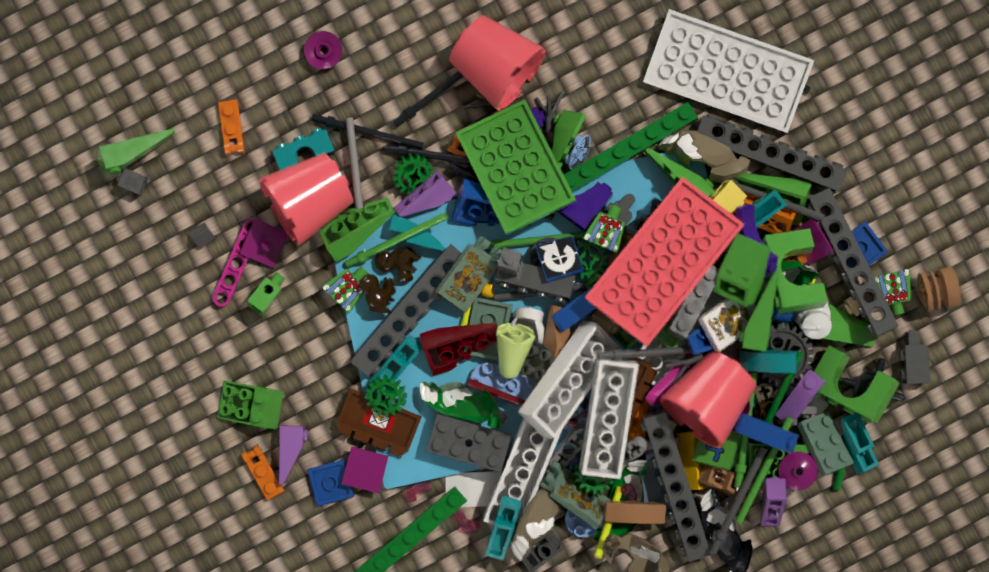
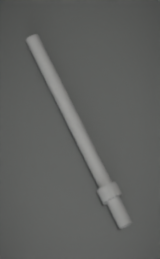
M353 117L346 118L355 207L357 210L363 208L354 121Z

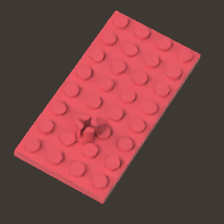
M682 177L587 294L585 299L648 347L745 224Z

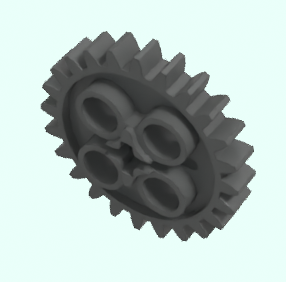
M779 323L778 329L771 325L767 350L783 351L787 340L790 339L791 342L786 351H790L792 346L797 345L801 348V352L804 353L798 370L792 378L791 383L793 385L794 378L801 381L800 374L805 375L807 373L805 368H812L808 364V362L814 361L812 357H809V355L814 354V350H808L812 343H806L809 337H802L803 330L798 333L796 332L797 326H794L791 330L788 323L785 328H782L781 323ZM780 337L783 340V344L777 347L773 345L772 340ZM763 372L762 379L768 376V383H771L774 379L776 380V386H778L780 381H783L786 373Z

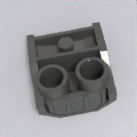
M552 529L543 540L531 545L530 553L525 555V559L522 560L528 568V572H534L563 550L559 538Z

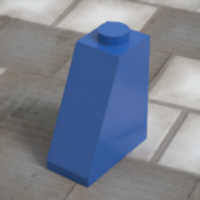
M594 286L551 316L561 332H564L596 309L595 306L585 299Z
M741 413L735 428L737 433L792 453L799 436L767 421Z

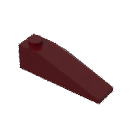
M497 323L443 327L420 333L422 347L433 376L454 369L460 361L472 358L470 355L472 352L483 351L496 343ZM465 346H468V351L464 352Z

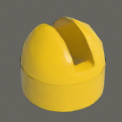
M487 283L480 292L483 297L493 298L494 283Z

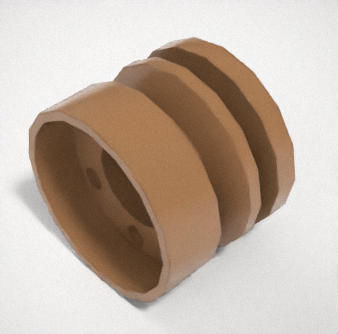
M952 267L938 269L937 278L932 271H927V275L925 272L918 273V295L926 312L933 311V307L935 310H940L941 301L946 308L960 306L961 293L959 282Z

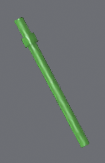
M444 212L373 248L364 249L358 252L356 256L346 260L345 264L349 268L359 262L364 263L370 260V257L447 220L448 215Z
M586 232L509 240L493 239L485 250L492 249L493 246L501 250L503 247L534 245L538 240L546 237L561 239L573 236L574 240H583Z
M750 372V376L756 383L758 373ZM755 390L749 399V416H752ZM742 434L738 462L735 463L734 470L736 471L734 487L738 488L743 483V476L747 468L745 461L749 437Z
M787 416L781 428L789 431L794 419ZM771 447L735 521L743 523L779 449Z

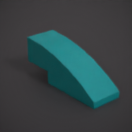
M776 190L750 204L755 206L756 228L787 206Z
M393 215L389 230L403 233L417 226V224ZM427 230L406 240L410 244L442 252L445 250V247Z
M409 335L371 380L375 381L377 376L383 379L384 375H387L388 379L394 376V381H396L423 349L422 345Z
M739 350V362L746 371L796 373L798 370L797 351Z
M854 413V415L850 414L842 418L844 440L854 462L853 467L856 474L864 473L878 466L879 463L872 450L874 444L863 420L860 419V415Z
M502 495L486 547V556L504 560L520 511L521 500Z

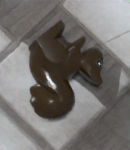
M404 246L394 249L391 253L388 251L380 252L375 257V266L382 273H388L396 268L399 271L395 280L396 284L399 282H410L413 280V275L410 271H417L412 264L422 257L410 247Z
M367 274L363 276L360 281V289L364 295L366 294L369 311L391 314V310L386 306L387 302L395 301L391 297V295L396 293V287L392 282V278L387 279L384 277L382 286L379 288V280L375 275Z

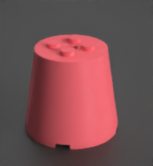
M482 15L460 34L450 54L449 61L495 109L501 111L511 105L523 92L520 88L527 80L530 82L544 60L546 50L537 43Z
M326 153L271 173L258 180L266 198L269 196L273 203L270 206L273 213L293 242L296 240V246L303 244L354 202L346 177L341 175L336 162L331 160Z
M711 350L660 397L659 402L681 427L685 424L693 430L691 434L697 439L714 448H721L756 389V383L737 361L730 359L720 352Z

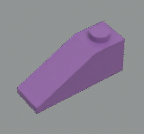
M437 171L394 208L400 217L441 206L445 202H449L456 192L441 173Z
M809 369L775 416L783 422L788 416L794 419L793 425L826 384V381Z
M280 426L279 484L286 482L304 447L305 441H308V430H305V426Z
M778 477L766 478L763 489L761 526H780L787 500L785 479Z

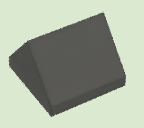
M205 222L189 233L194 243L200 249L216 238Z

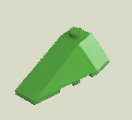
M563 110L562 114H557L553 122L556 126L553 133L551 151L560 169L584 122L585 114Z
M650 148L644 151L674 185L683 177L708 197L714 192V185L709 179L706 178L704 180L696 173Z
M774 271L745 330H741L740 342H743L742 348L767 350L779 271Z
M828 303L831 312L830 321L832 328L830 333L821 339L870 347L874 346L875 336L869 333L866 322Z

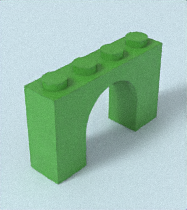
M804 229L765 235L762 242L770 247L772 253L778 256L776 271H779L774 298V307L778 309V313L783 314L823 308L828 302L824 283L804 286L795 285L784 277L781 270V262L785 258L811 253L815 247L811 230Z
M828 346L814 371L826 381V384L816 396L821 398L823 395L828 398L827 402L836 407L838 404L844 406L843 410L849 414L854 415V413L861 415V420L869 424L871 421L878 424L900 383L896 379L878 371L868 390L863 395L856 398L844 397L839 390V378L850 357Z

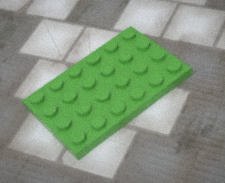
M525 99L456 132L506 235L576 202Z

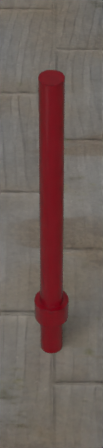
M469 379L467 386L482 392V388H484L492 396L522 407L526 402L524 399L475 380ZM570 418L566 424L575 427L578 420Z

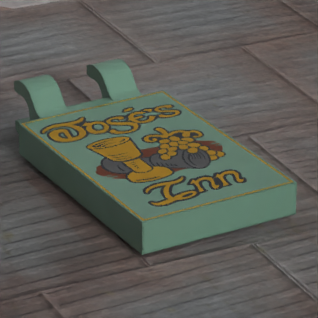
M482 236L477 238L473 246L468 243L435 290L465 313L497 270L498 266L495 262L500 259L502 250L495 246L492 247L489 254L486 253L484 250L488 248L491 242Z
M554 461L551 467H548L546 471L547 476L545 479H542L540 486L551 492L549 495L551 498L597 529L604 518L605 501L611 500L605 495L600 496L598 492H596L595 497H592L591 492L585 495L584 489L579 491L580 485H574V481L577 478L572 477L573 473L566 468L562 470L561 465Z

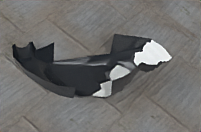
M710 489L700 503V517L703 530L713 544L716 538L715 534L721 528L729 510L721 507L720 498L716 496L715 491ZM735 516L728 529V536L722 542L717 554L723 562L731 567V570L728 572H747L753 547L751 539L742 542L736 530Z

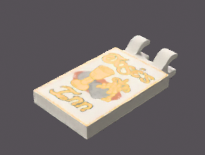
M726 298L698 317L715 352H720L740 338L741 330H745L756 308L755 303L745 307Z

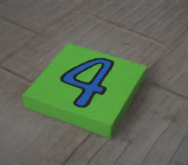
M731 431L721 448H714L698 440L692 460L730 471L741 434Z

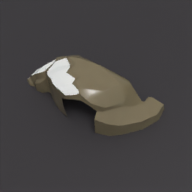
M678 131L663 139L657 146L660 150H664L666 154H674L679 162L688 170H690L689 160L700 161L712 167L709 176L710 181L720 182L738 177L748 170L751 163L744 156H740L737 159L729 146L697 131Z
M541 488L537 491L521 519L515 523L510 546L519 561L525 559V555L530 553L532 544L540 542L551 532L558 511H560V516L562 514L563 505L549 496L551 492L547 489Z
M631 533L624 534L621 537L614 534L606 537L603 553L605 559L610 564L614 552L619 548L628 550L634 558L628 572H669L668 564L661 551L647 540Z

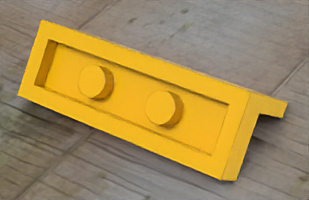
M692 432L676 433L675 436H679L680 446L677 448L690 489L701 490L710 488L698 482L703 464L692 460L699 439L693 436Z

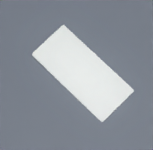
M466 472L445 476L446 493L456 486L468 500L461 507L487 506L501 472Z

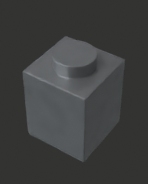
M124 168L117 176V185L142 195L149 178Z
M503 247L497 265L498 271L517 276L523 260L522 253Z

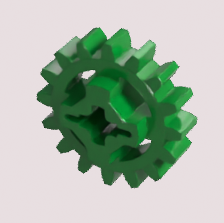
M410 153L407 159L402 156L401 163L395 162L398 167L392 168L395 173L392 175V179L395 180V186L399 187L400 192L406 190L407 195L431 177L430 175L434 174L433 169H430L432 167L431 163L427 162L425 157L420 159L419 154H416L415 158H413ZM420 165L424 167L425 173L420 170ZM401 177H403L404 179H406V180H405L406 184H404V183L402 182Z
M578 240L576 248L578 251L583 247V253L579 257L582 266L585 267V272L579 273L581 274L580 279H583L586 275L588 280H590L591 275H596L598 271L604 273L602 266L608 265L604 262V259H607L608 256L603 255L606 249H600V246L588 243L586 240H584V243ZM590 247L595 248L599 254L595 255L592 253ZM586 250L589 257L593 258L589 263V268L586 261H582V258L586 255ZM600 261L597 269L592 271V265Z
M384 375L383 379L377 376L375 381H370V386L366 388L365 399H369L367 406H373L372 412L378 410L379 416L383 412L388 417L390 412L394 416L397 411H402L403 406L406 404L407 393L404 392L405 386L400 387L401 380L395 382L394 376L388 379L387 375ZM377 388V394L374 396V390ZM398 396V402L395 404V399Z
M579 459L578 465L574 467L576 472L572 475V477L577 478L574 481V485H580L578 490L584 489L585 495L591 492L592 497H595L596 492L600 496L603 495L604 491L608 492L609 486H612L614 483L612 480L614 478L606 477L605 483L602 484V478L604 477L597 476L596 478L591 475H582L579 470Z

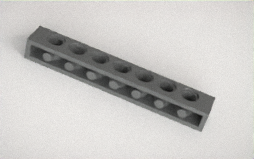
M707 114V116L701 117L696 131L729 146L735 155L744 156L753 162L822 188H830L833 192L837 193L840 191L847 172L843 168L844 165L837 162L830 164L825 162L824 157L818 155L814 157L809 156L807 151L800 148L793 150L789 148V144L781 141L777 144L771 141L772 138L765 135L760 137L753 135L754 131L747 128L740 130L735 128V124L725 121V123L719 122L715 116ZM714 127L721 129L722 135L720 137H715L712 134ZM732 134L739 136L740 141L738 144H733L730 141ZM749 141H755L757 143L758 147L756 151H752L748 148ZM769 147L775 150L773 158L768 157L766 154V149ZM786 154L793 157L792 164L785 163L784 156ZM803 161H808L811 164L810 171H805L802 168ZM821 168L828 169L829 176L827 178H823L820 175Z
M828 188L809 197L808 204H806L808 209L820 213L821 209L827 208L831 212L829 216H824L822 222L818 220L816 222L834 251L832 258L836 266L840 265L843 271L840 273L845 283L848 282L851 287L849 292L852 299H857L858 311L862 318H866L868 322L866 327L871 335L874 334L875 338L897 329L899 325L831 189ZM835 225L839 228V232L833 234L829 231V227ZM844 242L847 244L848 249L841 251L838 249L837 244ZM849 259L854 260L856 267L849 268L846 265V261ZM860 276L864 279L865 283L857 285L854 278ZM871 294L873 301L870 303L865 302L863 295ZM879 311L882 319H873L872 312Z
M451 244L354 356L350 361L367 376H370V374L374 376L381 368L379 364L382 360L387 361L394 353L392 351L394 346H400L406 339L405 333L408 330L412 332L419 324L417 319L421 315L425 317L431 310L429 305L433 301L437 303L442 297L435 291L436 288L432 287L431 279L439 277L442 281L447 274L443 270L444 264L451 262L454 265L461 252ZM422 291H426L429 294L428 301L424 303L418 299V295ZM414 306L417 312L414 317L406 315L407 307ZM398 320L404 324V329L400 332L395 331L393 328V324ZM384 335H388L391 338V344L387 347L381 344V338ZM371 350H376L379 353V358L376 361H371L368 357Z
M664 408L641 415L643 421L640 422L643 433L647 432L649 439H646L649 451L653 450L655 456L651 459L654 468H658L660 472L657 478L660 486H664L666 491L663 493L665 503L670 504L671 510L668 511L672 522H676L677 528H674L677 540L681 539L683 544L680 546L682 556L687 557L689 562L709 556L711 552L709 551L710 549L667 413ZM655 429H662V433L660 435H653V431ZM663 446L668 447V450H667L666 453H664V454L658 453V451H659V449H660L661 447H663ZM666 465H674L671 471H664ZM672 483H679L676 489H670ZM684 500L683 506H676L677 501ZM684 518H690L688 524H681ZM689 536H696L693 542H687Z

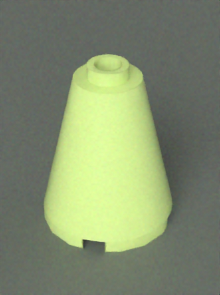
M511 323L501 324L496 332L499 372L504 378L513 379L518 376L535 340L534 331L527 326L517 324V327L511 326Z

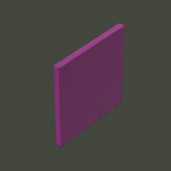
M254 218L239 254L275 268L288 235L285 231Z
M815 219L792 230H811L815 247L811 253L804 254L807 262L803 265L808 266L834 252Z
M351 446L342 484L379 493L389 456Z

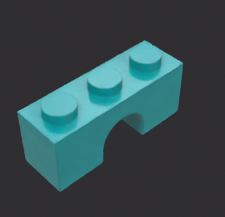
M318 128L311 131L310 136L304 138V135L294 138L293 143L288 145L286 142L275 146L276 150L272 151L279 169L282 170L299 163L298 153L304 148L312 149L316 156L322 153L332 154L335 152L327 130Z

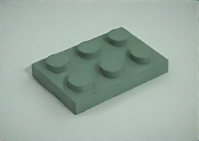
M476 298L473 303L469 325L497 323L499 327L501 324L510 323L513 304ZM497 342L483 351L478 350L470 355L498 360ZM465 346L464 352L468 351V346Z
M829 411L797 423L821 477L854 464Z

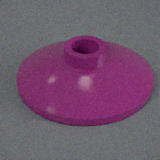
M319 31L307 39L304 46V54L307 61L313 67L329 69L340 61L342 44L333 33ZM322 48L327 49V53L324 55L320 53Z
M799 451L792 452L781 460L778 469L779 477L786 480V487L792 490H804L810 487L816 480L817 465L810 455ZM801 468L802 474L797 475L796 469Z

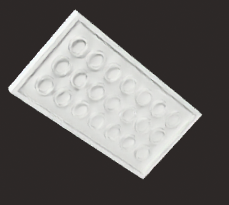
M669 9L643 82L788 133L814 60Z

